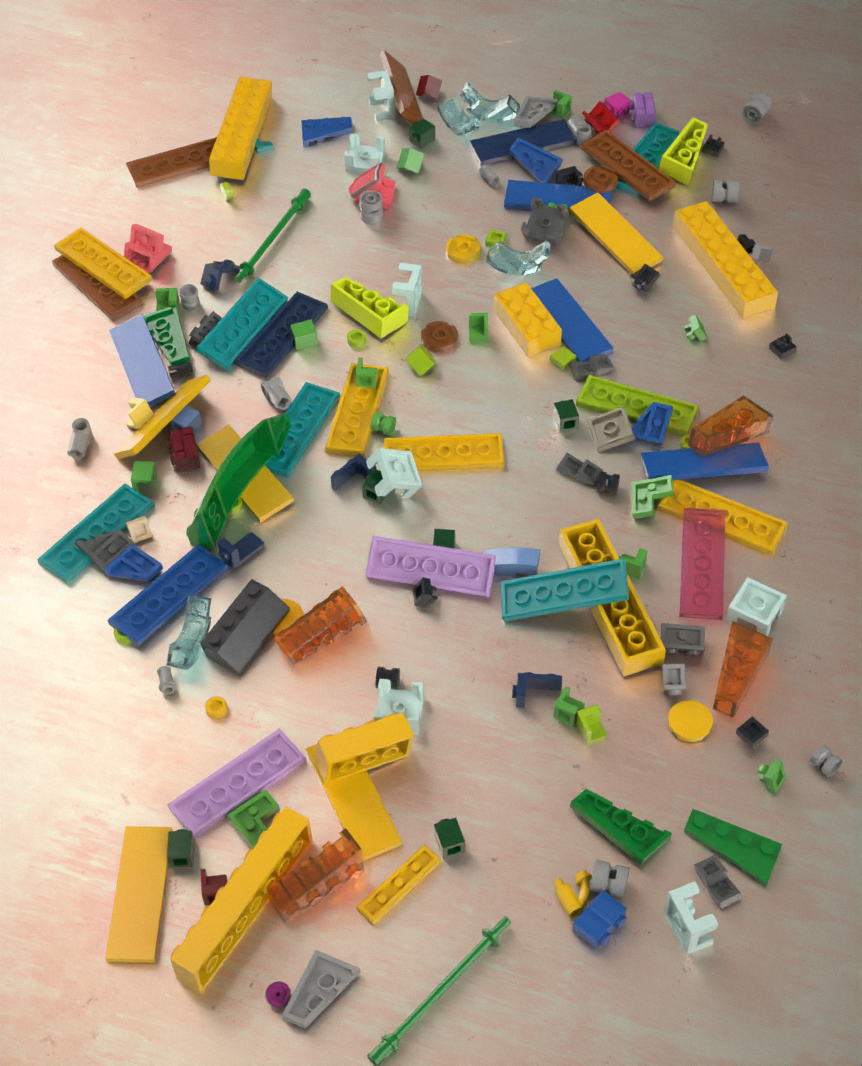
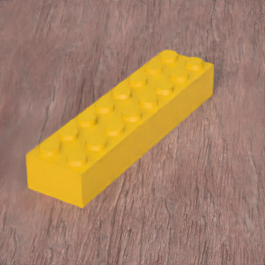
M239 77L209 158L211 176L244 180L255 149L256 140L259 137L272 99V81Z
M707 201L675 210L673 228L742 319L775 308L778 291Z
M599 519L560 529L559 546L570 568L619 560ZM628 575L629 600L589 607L623 676L664 664L666 652Z
M287 806L284 807L281 813L278 812L274 816L271 826L267 831L264 830L261 833L256 846L246 853L244 862L239 868L236 867L233 870L230 880L225 887L222 886L218 890L213 903L205 907L200 920L196 925H192L189 928L185 940L172 951L170 961L177 980L200 994L203 992L313 842L308 818Z

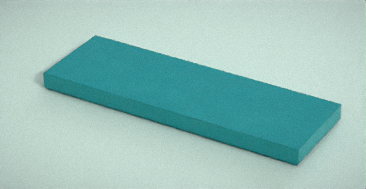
M654 123L633 150L659 169L663 154L681 131ZM618 178V184L615 188L636 196L640 195Z
M258 277L197 346L196 351L227 372L235 363L234 360L278 313L289 297Z
M305 382L285 412L289 415L291 428L279 457L274 456L266 465L271 473L289 478L339 400V392Z
M124 483L37 559L38 564L68 584L92 562L91 559L76 547V542L79 540L94 539V536L109 534L111 531L118 529L125 533L128 530L126 523L147 514L154 507V502Z
M625 559L501 581V608L504 622L629 600Z

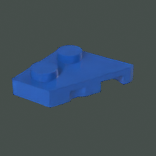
M131 544L104 571L107 576L149 582L163 569L162 563Z

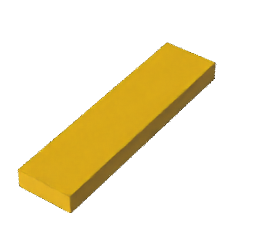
M424 844L357 905V911L374 926L441 863V858Z

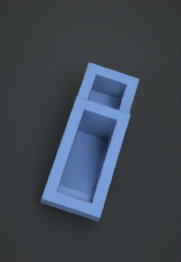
M512 547L479 552L497 556L494 575L516 578V573L537 575L540 549Z

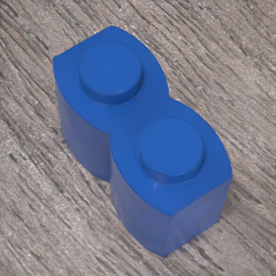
M603 890L576 919L572 932L595 950L600 945L604 947L612 936L610 932L615 928L620 929L627 920L625 916L627 908Z

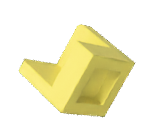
M132 398L128 402L132 410L128 413L130 420L126 425L128 428L140 429L154 415L145 399Z

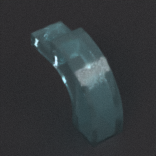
M469 82L463 86L460 94L463 101L468 104L466 111L473 117L485 122L502 123L516 117L520 109L519 103L510 94L500 100H488L483 98Z
M457 97L447 100L436 107L447 127L461 137L479 130V121L484 119L481 112L469 117L461 108Z
M499 241L488 250L486 262L493 268L506 274L519 276L534 274L542 269L543 262L549 258L551 244L548 241H544L531 251L519 252Z
M195 594L188 595L184 625L177 640L169 644L167 666L188 670L199 658L202 651L200 642L208 634L212 617H209L212 598Z

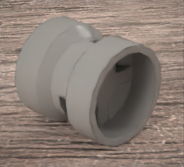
M192 284L182 286L179 290L182 307L186 310H194L199 307L200 300L197 287Z
M826 745L818 748L810 758V762L815 766H819L822 769V773L827 777L832 776L843 763V760L838 755L834 756L831 753V749Z

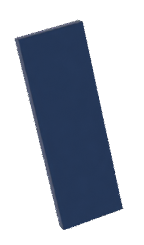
M561 119L530 128L527 127L470 140V147L480 166L514 159L509 154V150L518 137L546 151L576 144L577 139L566 120Z
M297 291L234 360L235 365L266 379L295 347V338L291 331V325L311 319L313 324H315L328 309V304Z

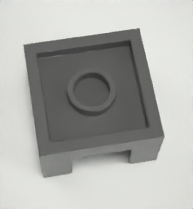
M533 197L530 204L532 208L527 225L526 222H523L521 227L523 236L557 247L569 217L567 206L558 204L559 209L544 205L542 199Z

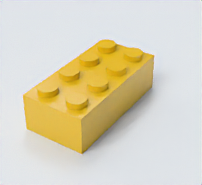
M527 282L493 294L494 312L527 357L561 345V327Z
M403 712L399 714L392 713L384 719L378 721L371 720L364 723L363 726L357 728L349 727L341 733L323 736L317 743L315 763L324 784H328L365 769L369 770L408 757L414 734Z

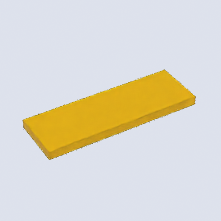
M599 193L569 208V212L630 274L636 275L644 264L653 267L663 261V256Z
M82 227L54 245V249L124 299H127L153 280L149 273Z
M351 363L325 446L326 453L355 457L358 454L363 457L365 456L372 431L370 428L371 420L375 412L378 411L389 373L388 367L363 364V368L378 369L376 388L357 387V363Z
M204 375L188 380L175 392V395L171 396L140 429L113 453L115 457L121 459L137 455L211 379Z
M228 424L196 444V446L214 469L218 471L227 455L242 438ZM266 466L260 470L240 496L242 502L260 523L294 502L291 494Z
M502 433L384 438V449L411 451L418 471L504 468Z
M673 480L674 496L662 498L657 508L659 511L772 556L788 526L786 521L682 480Z
M317 744L305 748L307 756L358 862L362 863L402 846V840L366 769L324 784L315 763Z
M125 827L105 956L106 962L155 963L169 864L167 860L168 832L173 831L172 827Z

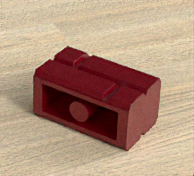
M193 427L170 430V439H167L169 451L173 450V453L170 454L172 466L176 465L178 472L200 468Z

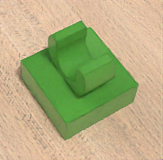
M696 315L689 317L690 324L684 326V330L687 333L686 337L689 340H693L696 336L700 341L707 339L704 326Z
M773 759L770 766L761 764L757 770V773L762 774L759 779L766 783L768 791L777 793L786 777L782 761Z

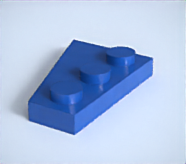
M351 117L301 120L303 147L309 146V143L317 141V143L322 142L323 138L330 136L336 138L353 133Z
M519 137L509 150V154L541 183H549L563 161L562 158Z

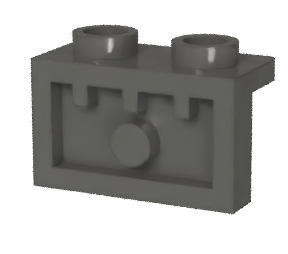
M214 311L209 316L205 315L199 323L201 324L199 328L195 326L190 332L189 336L191 338L188 343L192 345L195 341L200 344L222 317Z

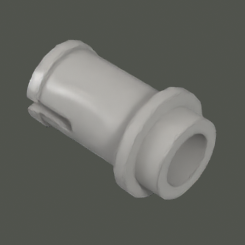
M483 165L480 167V176L484 177L491 186L499 182L500 178L492 171L491 166Z
M161 666L157 669L160 682L158 688L163 694L169 695L175 691L176 683L172 679L171 668L169 666Z

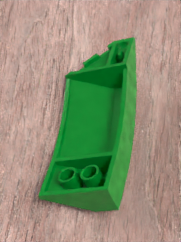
M283 413L260 421L227 455L212 479L199 508L195 510L191 525L187 527L186 535L191 546L200 544L206 549H215L232 508L246 487L274 456L279 457L291 428L288 414Z

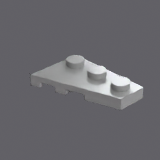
M526 96L514 119V126L521 128L532 127L557 107L558 99Z
M315 950L282 1014L283 1019L306 1029L360 973V968Z

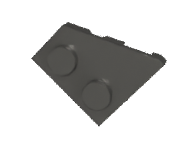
M118 529L111 531L109 534L94 536V539L79 540L76 542V547L104 571L111 562L131 544L134 545L135 542Z

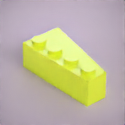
M693 117L663 154L659 170L689 186L708 124Z
M343 277L331 284L330 301L378 337L383 338L408 323L409 305L395 303V299L391 297L384 298L379 295L378 291L367 290L364 285L347 277Z

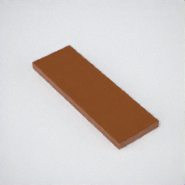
M383 49L380 52V57L393 86L394 98L399 113L414 125L422 120L423 117L406 69Z
M607 130L581 144V150L601 165L614 169L617 172L618 178L648 201H652L676 187V181Z
M217 137L126 162V168L137 188L210 167L209 158Z
M63 255L52 260L53 266L113 322L143 305L142 299L135 293L124 299Z

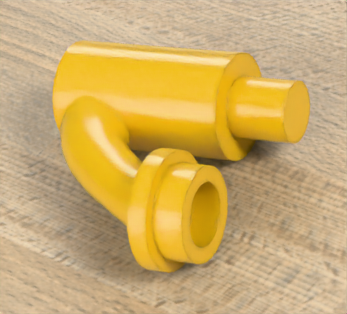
M586 870L580 871L574 877L576 885L581 886L579 897L575 895L569 884H564L561 878L553 882L556 887L555 894L570 918L579 915L584 910V906L588 901L589 881L592 879V875Z

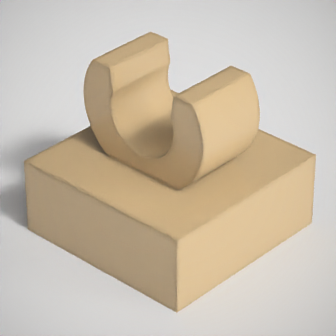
M145 516L126 523L131 540L135 543L153 536Z

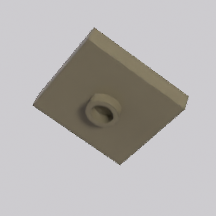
M624 406L587 419L597 452L635 440Z

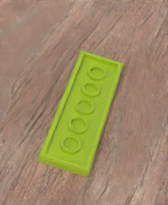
M588 375L576 400V406L603 414L624 406L629 421L634 423L637 422V419L642 414L646 413L647 408L653 402L673 406L667 432L680 436L690 433L699 411V405Z

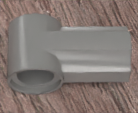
M578 115L571 116L567 124L577 139L576 144L581 146L582 143L591 139L592 128L590 125L585 124Z
M280 377L261 383L264 397L270 399L276 408L285 410L292 403L291 397L286 392Z
M77 418L72 423L73 431L67 454L74 459L85 457L88 442L93 436L89 421L86 418Z

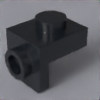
M576 166L556 171L555 184L582 186L583 175Z
M644 264L636 275L631 273L629 277L633 287L637 290L642 289L648 292L661 275L652 267Z

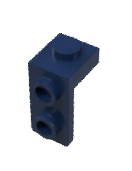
M228 259L205 264L200 284L212 291H218L222 274L239 271L240 267L235 265L234 261Z
M358 454L353 459H350L342 468L336 470L330 477L332 489L337 490L357 473L366 479L373 470V468L368 469L367 459Z
M253 532L248 533L234 545L223 538L218 542V554L223 561L235 569L264 546V541Z
M518 673L517 685H513L512 698H516V707L525 708L526 689L561 691L562 676L552 673Z

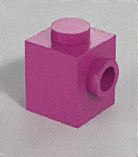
M618 92L604 99V104L618 119L629 114L630 99L623 93Z

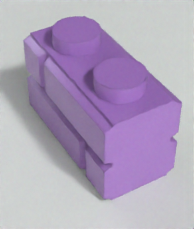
M644 92V94L634 93L632 100H630L631 121H634L635 127H651L655 123L656 111L652 92Z

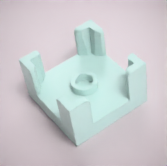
M387 70L367 73L368 81L381 79V87L373 88V93L369 94L370 105L384 103L386 109L384 112L375 113V120L394 118V89Z
M351 133L349 139L350 152L345 151L344 155L345 172L365 173L377 164L383 163L385 156L384 136H376V146L360 145L359 134Z
M400 263L398 270L412 272L409 283L394 282L392 294L407 297V305H409L408 317L415 318L423 293L422 265Z
M379 448L366 461L368 469L373 468L377 463L380 467L383 479L375 486L377 496H386L394 488L405 489L401 495L402 498H410L422 487L411 451Z
M747 577L728 607L726 622L735 626L738 617L757 626L755 636L765 640L770 632L776 615L779 617L783 611L787 595Z
M379 679L378 706L374 711V721L384 719L392 713L399 714L403 712L413 734H419L424 702V682H413V691L391 689L390 680Z
M695 881L669 891L664 912L686 955L713 945L714 939L706 933L718 927V922L713 914H708L694 920L692 916L695 913L693 901L691 898H686L700 892Z

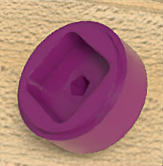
M281 981L271 983L265 992L266 1001L273 1007L286 1005L291 998L289 986Z

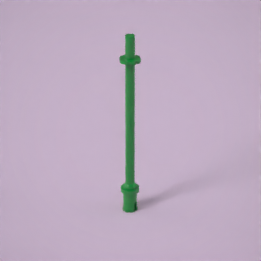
M303 188L297 197L291 200L292 206L250 260L248 262H241V271L235 277L237 283H241L246 275L254 274L255 269L253 266L295 212L304 208L305 202L311 197L309 190Z
M506 916L491 930L483 929L481 933L484 938L393 1033H385L381 1037L382 1041L367 1054V1058L373 1065L380 1066L392 1052H396L399 1049L398 1045L401 1038L490 945L497 947L500 944L497 937L511 924V921Z

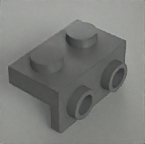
M661 623L660 639L666 649L665 654L677 655L678 651L686 652L687 656L696 657L699 656V653H704L705 626Z

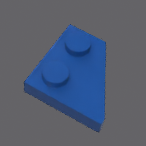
M653 402L647 408L646 413L642 414L632 427L635 439L663 445L673 406Z

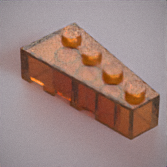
M743 395L694 426L691 430L688 446L700 455L705 456L769 434L774 415Z
M342 586L338 590L333 591L321 603L316 604L304 616L299 617L287 629L280 631L274 640L291 663L295 665L316 653L320 645L328 646L334 642L336 636L341 633L346 635L352 632L351 627L358 623L362 626L367 623V620L358 604Z
M732 621L713 709L732 718L735 716L770 652L773 638Z
M346 828L339 832L341 837L333 844L330 841L322 846L323 851L317 857H308L304 860L297 873L291 871L267 890L269 902L284 922L296 919L302 914L303 910L319 904L323 897L329 893L337 892L343 884L349 880L357 879L364 871L362 848Z

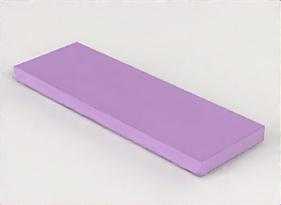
M373 536L366 577L416 585L422 577L429 578L431 585L437 589L490 597L497 556Z
M279 728L167 805L186 830L192 831L194 839H197L226 819L229 813L275 785L305 764L307 760Z

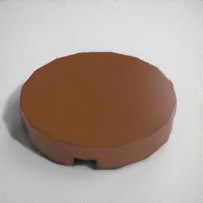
M600 165L597 168L592 166L584 173V185L594 192H608L613 190L618 184L617 172L605 165Z
M435 321L426 325V328L421 331V342L430 351L445 352L456 346L458 331L454 325H448V322Z

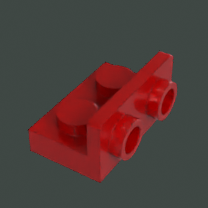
M601 101L595 105L590 113L582 112L585 117L584 121L590 126L593 125V130L597 134L605 130L612 133L621 122Z

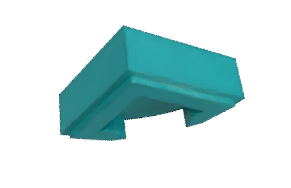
M257 139L255 143L257 153L274 149L270 141L266 142Z

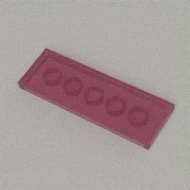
M684 508L679 617L723 619L725 510Z

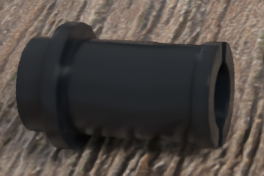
M185 361L183 364L168 366L169 371L177 370V372L170 373L171 378L186 374L190 376L193 373L191 362L187 363Z

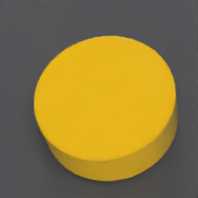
M214 696L206 701L205 710L208 717L220 719L227 714L228 706L224 698Z

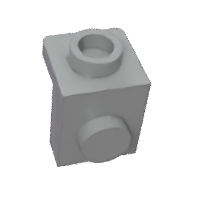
M755 244L753 252L749 253V256L756 265H758L759 261L769 263L773 248Z
M662 664V691L668 692V695L671 696L682 695V691L687 690V685L685 684V664Z

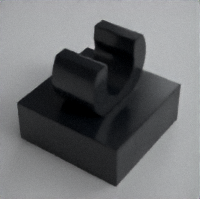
M710 135L702 147V153L718 157L724 148L725 142L721 141V137L716 140L712 138L713 135Z
M739 234L737 238L748 254L753 252L752 249L757 244L753 239H749L745 234Z
M787 333L785 336L777 338L769 344V349L781 360L796 352L797 348Z
M422 577L414 586L415 606L423 607L426 602L433 604L438 599L437 596L432 595L437 588L431 585L429 578Z
M752 716L737 728L736 734L751 748H754L768 736L769 730Z

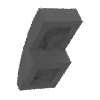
M591 355L589 361L571 362L569 367L576 380H585L588 375L602 376L614 370L608 355Z
M568 452L556 468L562 474L590 485L596 482L599 472L603 471V469L586 459L583 463Z
M715 855L694 864L699 878L720 909L741 900V892L728 878L726 868Z

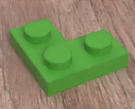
M671 475L631 482L632 515L634 519L654 516V499L674 496Z
M264 790L229 813L228 819L250 848L253 849L258 843L261 833L264 830H268L263 821L278 812L280 808L268 791Z

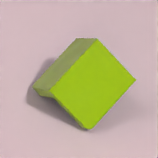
M423 344L419 345L406 357V361L419 376H422L436 363L435 358Z
M598 704L579 710L576 714V725L586 745L605 739L607 736L600 722L601 710Z

